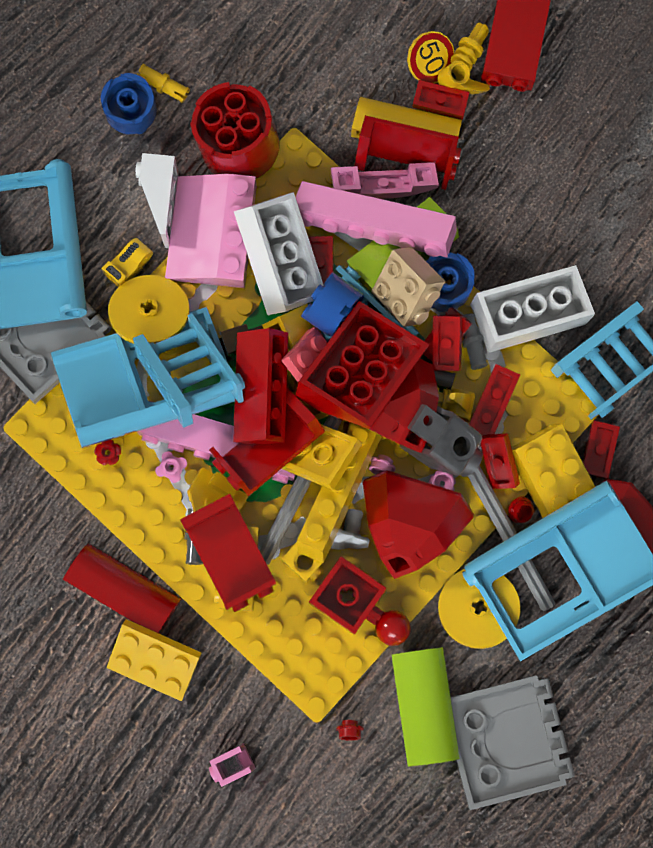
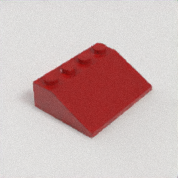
M359 301L301 377L295 396L318 411L370 429L424 354L429 344Z

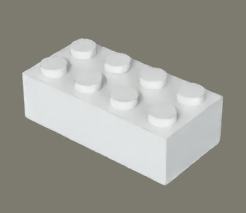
M576 265L479 292L470 304L488 353L586 325L595 315Z

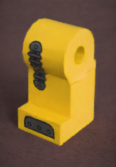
M134 238L111 262L108 261L101 269L104 275L119 287L124 282L134 278L143 269L142 267L152 257L153 251L138 238Z

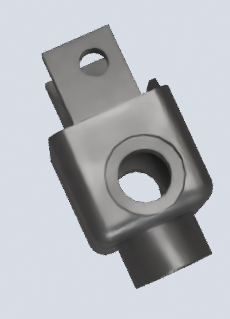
M422 404L408 426L409 430L426 441L422 453L399 444V447L429 468L452 475H461L462 477L471 475L480 465L483 456L482 451L478 448L482 435L454 412L444 410L437 406V411L435 412L427 405ZM428 415L429 422L425 425L423 419Z

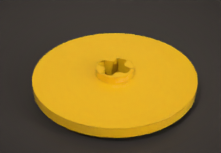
M157 275L138 276L124 282L113 293L108 305L109 320L114 331L124 340L134 344L133 338L143 334L149 343L153 342L156 344L179 334L188 321L189 301L184 290L170 279ZM149 307H153V310H150L149 313H145V310H148Z
M463 569L446 582L440 593L438 601L439 619L447 634L459 644L474 649L494 647L507 638L479 589L475 585L470 587L462 574L466 570ZM503 575L496 579L492 586L516 627L520 616V600L513 584ZM478 601L484 602L483 607L486 608V612L481 611L478 615L475 613L472 603L477 604Z

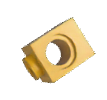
M296 542L281 560L303 581L307 582L309 579L315 581L325 570L322 567L323 562L312 558L313 565L310 569H300L297 566V560L303 554L298 553Z

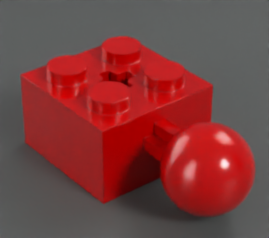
M342 556L309 601V604L353 635H355L365 619L375 625L378 639L386 645H400L410 635V622L403 613L396 610L384 612L375 606L387 588ZM349 589L353 590L352 597L355 600L353 602L349 600L346 603L342 602L343 596L340 592L342 590L345 592Z

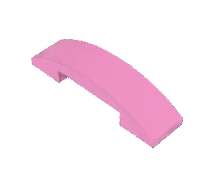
M435 163L409 164L407 170L358 172L357 166L331 168L334 189L378 199L416 195L436 189L439 186Z

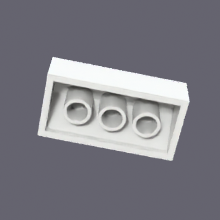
M294 192L234 211L267 315L286 312L314 301L311 298L313 292L320 284L324 285Z

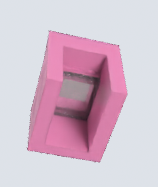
M244 743L209 761L211 767H209L210 774L215 782L219 781L221 787L256 769Z

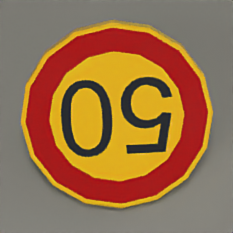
M428 31L420 34L413 40L408 50L407 62L409 71L415 79L434 84L438 83L439 72L451 64V57L455 54L453 44L449 38L441 32Z

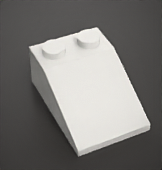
M142 153L141 162L136 164V178H139V186L143 188L165 248H169L177 178L179 176L175 156Z

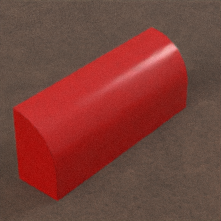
M265 328L237 333L236 374L239 373L241 375L245 388L242 389L244 401L238 403L235 399L233 442L285 443L287 367L281 360L288 353V332Z
M90 543L80 551L63 577L64 581L132 622L159 634L162 633L182 600Z

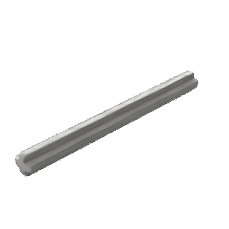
M329 415L324 426L338 430L342 420ZM297 476L260 549L266 564L271 562L312 481Z
M479 465L468 478L502 540L505 541L516 535L517 532ZM530 559L518 566L540 609L546 611L555 605V601L532 560Z

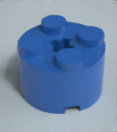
M124 73L115 79L109 80L103 87L101 103L106 119L111 127L123 134H143L151 126L156 117L157 105L153 91L143 77L133 73Z
M449 253L447 258L431 256L426 262L445 281L451 280L450 285L447 283L443 285L440 296L433 303L432 308L438 312L448 311L450 307L458 309L468 300L474 286L475 276L471 263L467 258L458 253Z
M332 272L325 281L324 286L320 284L311 296L315 301L306 307L301 317L332 338L359 301H363L364 294Z

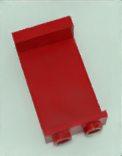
M551 0L496 1L481 81H485L491 86H510L512 89L521 92L532 90Z
M365 115L359 136L355 166L358 167V170L364 171L368 155L404 164L435 163L436 171L444 172L441 189L446 190L448 180L454 181L457 165L454 164H458L462 148H457L459 136Z
M287 388L285 443H238L223 457L214 447L210 448L209 451L216 458L212 463L222 475L227 472L230 476L226 479L236 491L242 489L249 497L320 437L325 430L317 418Z
M230 494L180 519L226 610L232 608L234 612H237L248 606L247 600L255 595H258L259 599L274 592L272 586L277 583Z

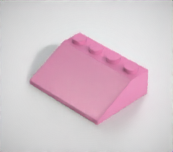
M236 174L178 176L166 279L245 288L248 254L234 211L255 204L257 187L255 176Z

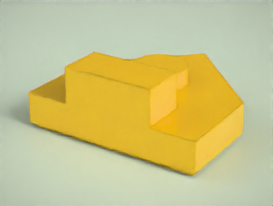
M204 467L199 470L187 491L194 512L228 494L232 496L240 512L248 496L241 490L236 491L224 475L219 472L213 474Z

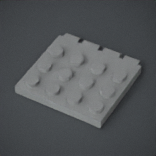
M87 302V314L80 318L0 329V367L34 404L60 383L51 352L105 337L110 332L111 327L99 314L94 316L96 311Z
M537 675L450 697L460 759L456 760L469 810L567 785L565 779L575 777L570 757L559 758V754L568 752L563 730L552 732L551 727L561 724L555 702L544 703L545 699L553 697L549 678L538 680Z

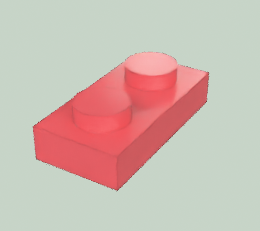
M313 327L301 337L281 361L297 382H299L328 342L319 330Z

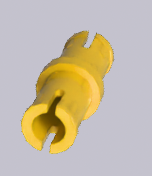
M144 63L138 71L140 74L138 73L137 75L143 77L149 85L156 88V92L160 94L164 92L181 103L186 100L188 96L186 93L190 92V88L170 78L169 74H161Z

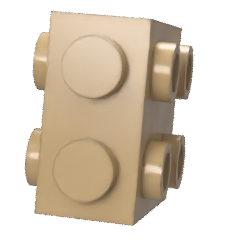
M412 247L393 249L371 292L404 327L419 325L428 318V312L433 303L439 298L445 280Z

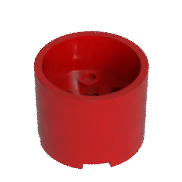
M230 82L218 84L204 92L195 103L196 107L190 124L195 141L209 170L214 175L236 174L255 176L256 179L264 175L275 163L280 147L279 136L266 98L260 91L250 85L247 87L230 84Z

